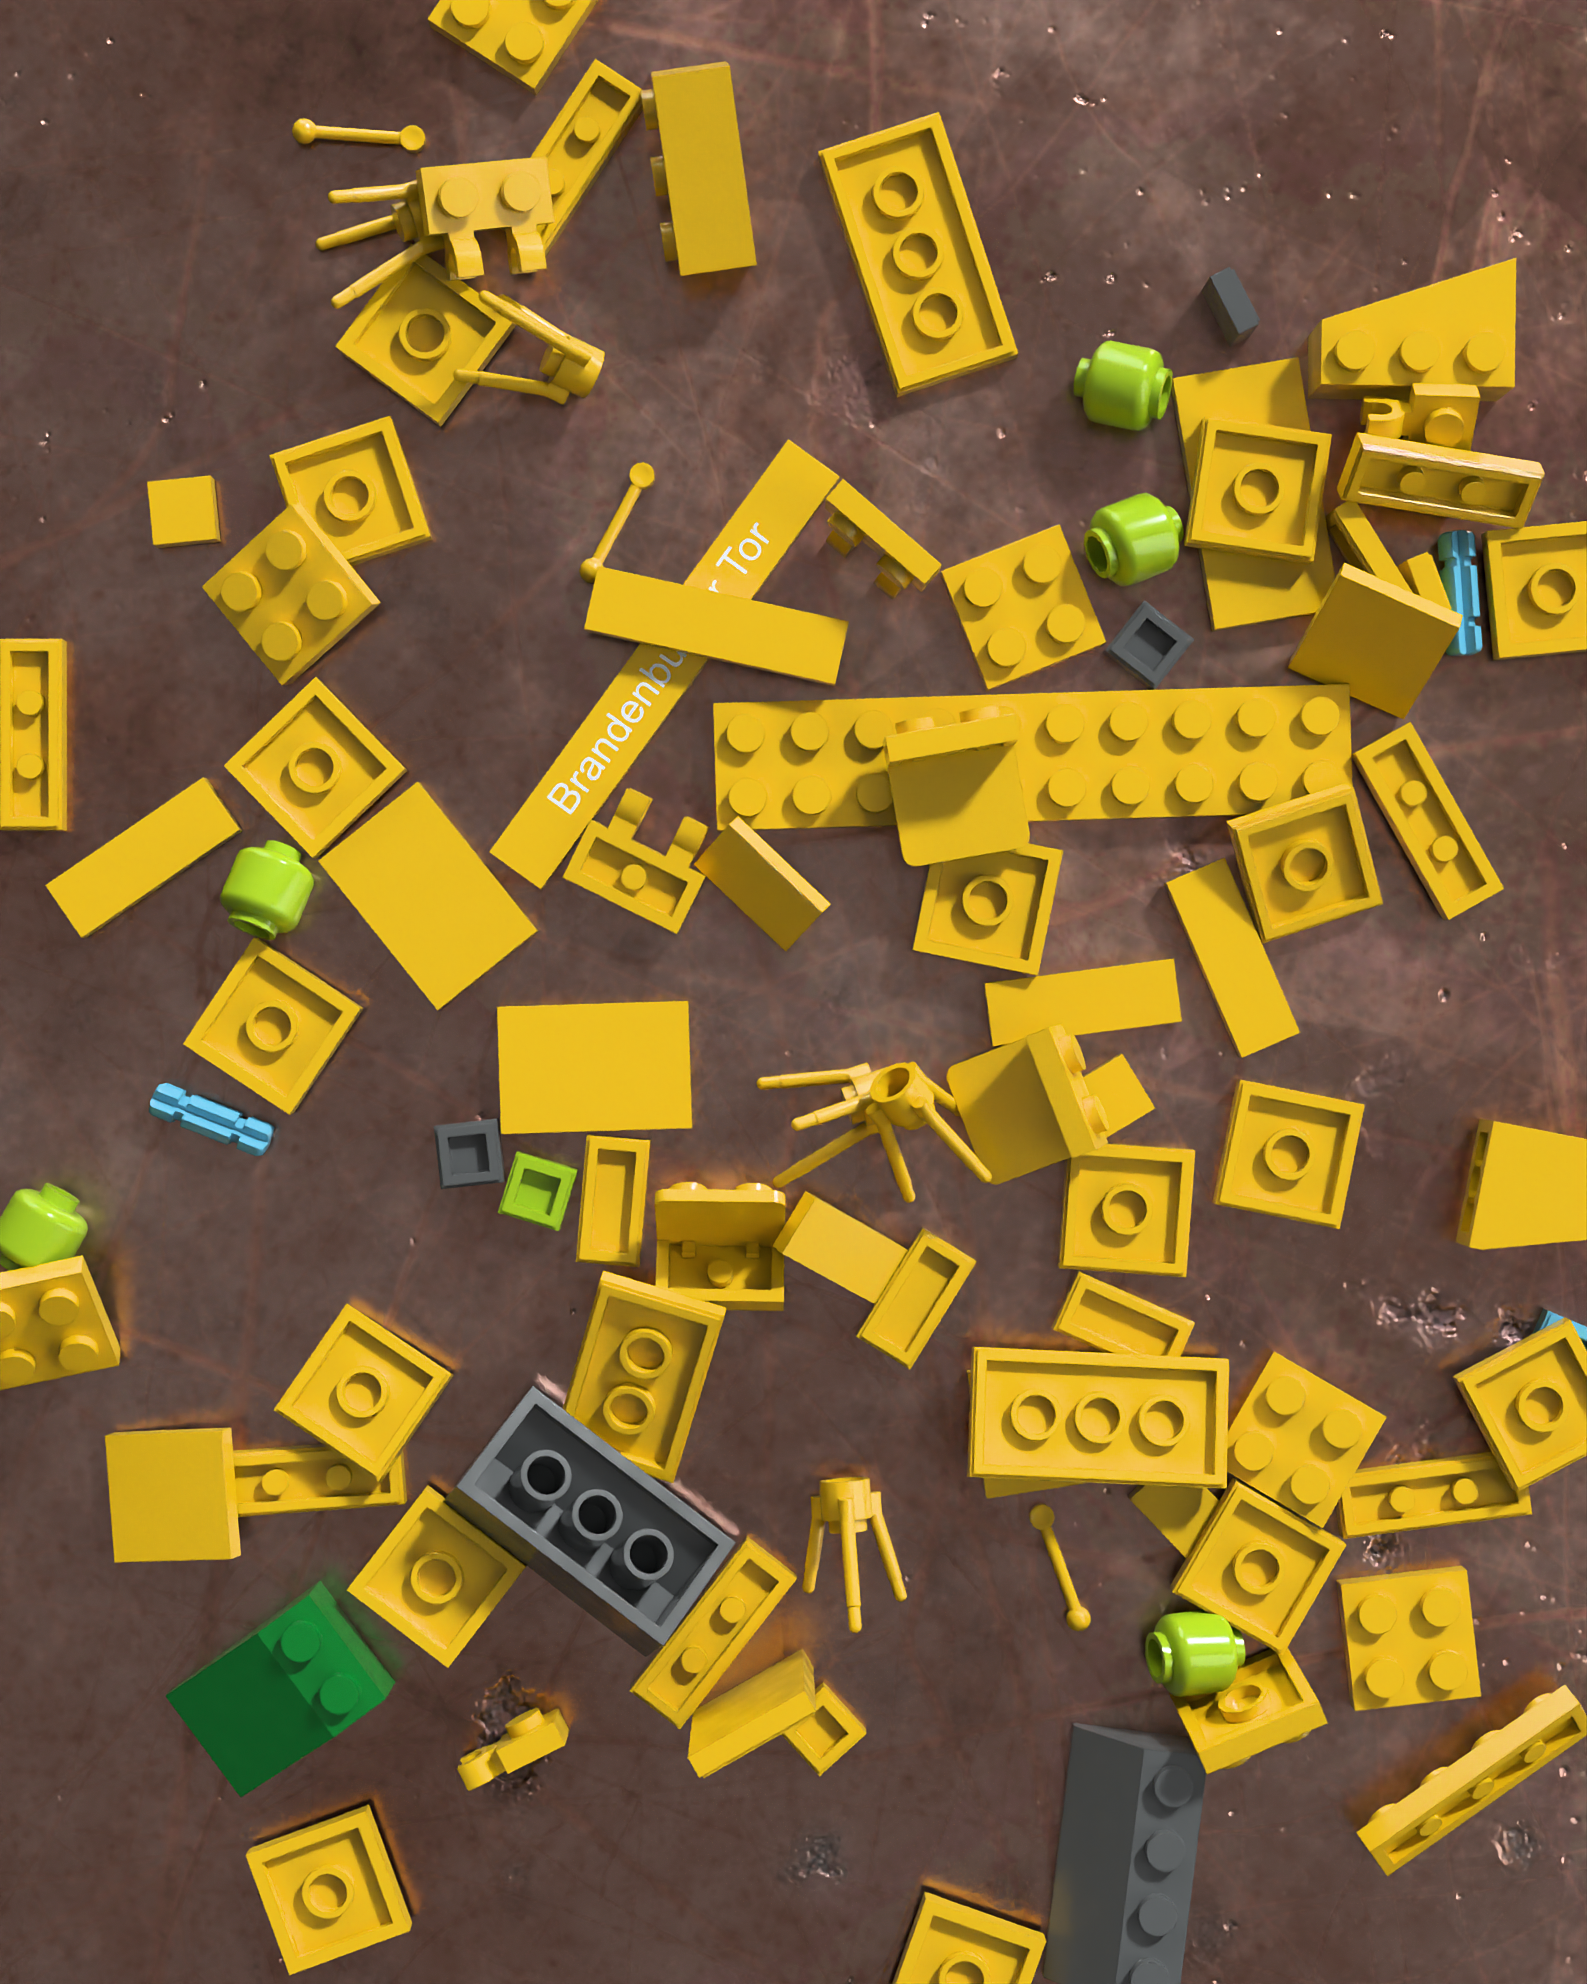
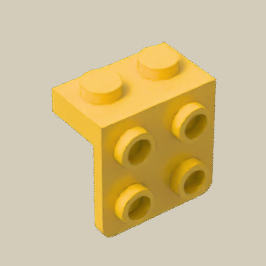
M997 705L979 707L959 712L961 723L935 727L933 717H922L895 723L896 734L885 736L883 748L901 852L906 864L918 867L1021 849L1027 845L1030 839V832L1015 751V744L1019 740L1015 714L999 716Z
M1062 1023L1025 1036V1038L957 1063L947 1071V1081L972 1147L979 1161L991 1173L992 1178L989 1181L991 1184L1004 1183L1070 1157L1075 1158L1089 1153L1108 1143L1104 1133L1109 1130L1105 1110L1096 1094L1090 1095L1081 1074V1071L1086 1069L1081 1048L1072 1033L1066 1035Z
M693 1182L676 1183L670 1186L669 1189H661L655 1192L654 1206L657 1234L656 1287L726 1307V1310L784 1311V1255L772 1246L785 1226V1194L783 1192L772 1190L769 1186L759 1183L741 1184L736 1186L734 1190L707 1189L704 1185Z

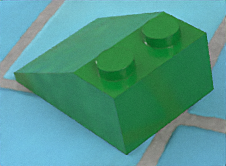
M320 1580L168 1692L166 1698L241 1798L337 1736L383 1702L389 1695L395 1680Z

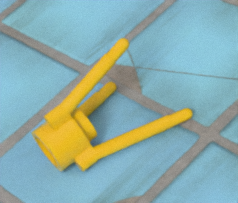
M417 180L400 185L331 191L327 197L332 204L399 199L401 202L391 204L392 215L337 231V233L318 238L315 242L316 248L322 251L394 229L397 230L403 242L412 239L416 242L335 295L331 299V305L335 309H339L355 298H359L425 254L445 248L443 235L424 237Z
M486 290L480 292L479 300L483 304L548 344L539 367L540 372L549 376L548 382L466 369H456L454 371L453 377L456 381L540 395L562 405L566 402L569 393L583 399L587 397L602 368L605 356L604 351L566 334L505 294L495 296Z
M866 1062L848 1069L762 1077L757 1080L756 1085L760 1090L843 1083L851 1084L840 1089L842 1102L793 1119L791 1127L795 1131L820 1125L848 1115L852 1125L863 1122L774 1177L772 1181L774 1187L781 1188L864 1138L879 1133L877 1126L866 1113V1109L875 1102L870 1095L871 1085L879 1073L887 1067L871 1072Z
M915 1062L896 1063L879 1073L870 1088V1095L875 1102L867 1107L866 1113L878 1128L896 1183L905 1202H913L915 1200V1193L892 1124L903 1127L906 1130H915L927 1123L981 1182L988 1183L991 1180V1173L935 1111L934 1101L955 1116L960 1117L961 1115L954 1097L927 1078Z
M870 1478L826 1479L819 1481L820 1496L810 1497L812 1521L802 1589L808 1594L812 1593L815 1589L825 1523L828 1521L829 1533L841 1534L849 1630L852 1633H858L862 1628L856 1532L867 1530V1518L870 1520L895 1599L898 1602H903L906 1600L907 1593L882 1514L881 1492H871Z

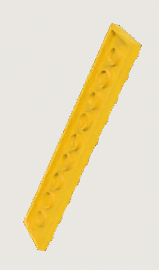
M1350 684L713 703L717 832H723L737 816L753 831L897 826L883 748L885 736L896 734L895 723L922 717H933L935 727L961 723L959 712L993 705L998 706L999 716L1015 714L1019 740L1015 744V751L1028 822L1244 816L1345 782H1349L1353 786Z

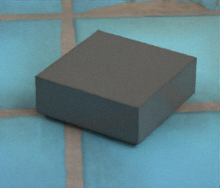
M1228 267L1209 277L1201 292L1229 347L1249 338L1259 325L1260 319L1234 269L1231 270Z
M1144 600L1103 653L1148 689L1155 690L1194 639Z
M499 1118L434 1126L441 1189L506 1181Z

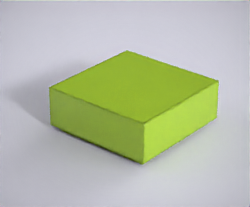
M517 1151L498 1213L559 1231L579 1169Z

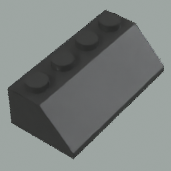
M534 1386L526 1393L443 1501L645 1657L664 1646L736 1543Z
M1079 1723L1072 1724L1042 1969L1043 1978L1058 1984H1181L1206 1771L1189 1737Z

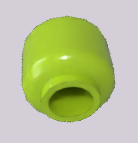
M1105 341L1096 349L1092 359L1082 358L1080 360L1074 379V395L1083 397L1085 415L1090 421L1141 431L1149 425L1153 418L1161 420L1170 398L1173 373L1171 369L1164 368L1162 356L1156 350L1115 341Z
M1136 494L1096 511L1090 522V530H1087L1084 535L1085 552L1090 565L1098 576L1109 578V580L1119 586L1134 585L1164 573L1173 567L1178 559L1179 542L1183 540L1184 529L1178 513L1171 506L1165 507L1158 498L1151 494Z
M267 840L264 848L248 847L240 850L220 894V903L229 913L228 923L244 933L266 940H274L277 933L293 931L300 921L314 886L312 874L300 863L302 854L295 848L274 840Z
M45 1183L41 1192L33 1189L17 1190L0 1216V1265L10 1271L74 1257L88 1231L87 1222L75 1211L80 1201L65 1190L49 1183Z
M1203 1609L1166 1614L1158 1621L1154 1632L1149 1633L1146 1638V1663L1152 1679L1157 1684H1163L1164 1688L1173 1696L1186 1697L1221 1692L1230 1687L1235 1680L1238 1666L1244 1664L1245 1644L1241 1632L1234 1627L1231 1628L1223 1616L1208 1613Z

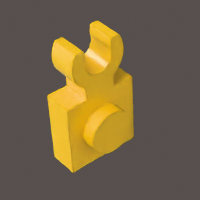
M535 1708L515 1717L505 1725L507 1733L502 1735L499 1741L479 1748L460 1759L462 1764L457 1766V1770L467 1790H473L505 1771L509 1774L565 1746L569 1728L559 1708L544 1715L541 1714L539 1708Z

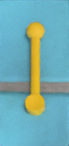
M303 118L297 120L292 127V136L297 142L302 144L311 143L314 139L402 145L405 151L413 154L422 151L426 143L423 130L415 125H409L401 132L315 126L311 120Z
M644 462L637 463L631 468L629 473L631 485L592 558L584 560L580 565L579 573L585 582L594 583L598 566L604 567L603 562L641 491L647 490L654 484L655 473L649 464Z
M1036 1504L1030 1509L1029 1520L1032 1526L1041 1532L1069 1611L1066 1615V1623L1073 1631H1083L1090 1625L1091 1616L1087 1609L1080 1606L1052 1528L1055 1519L1054 1512L1047 1504Z

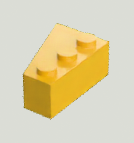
M724 61L651 72L653 89L642 90L641 97L646 131L659 129L663 156L650 157L656 197L669 195L672 221L660 223L665 262L678 260L680 276L757 265L730 65Z
M1516 258L1322 319L1308 336V399L1362 400L1363 396H1380L1393 400H1409L1412 383L1477 385L1480 401H1498L1515 387Z

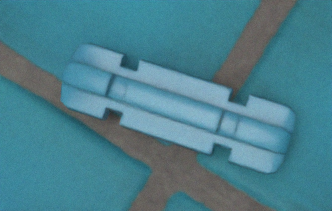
M1467 530L1448 531L1438 538L1439 561H1445V568L1440 570V579L1451 606L1450 610L1463 616L1460 628L1447 648L1446 653L1450 656H1470L1481 652L1483 647L1481 626H1476L1475 619L1481 617L1477 566L1471 565V559L1476 556L1475 535L1472 531Z
M169 1083L159 1084L154 1091L149 1105V1113L154 1117L170 1123L175 1122V1120L181 1121L180 1127L226 1145L232 1142L237 1143L236 1149L254 1156L264 1155L270 1145L274 1127L268 1122L253 1116L244 1119L242 1118V1112L197 1094L188 1097L186 1096V1090Z

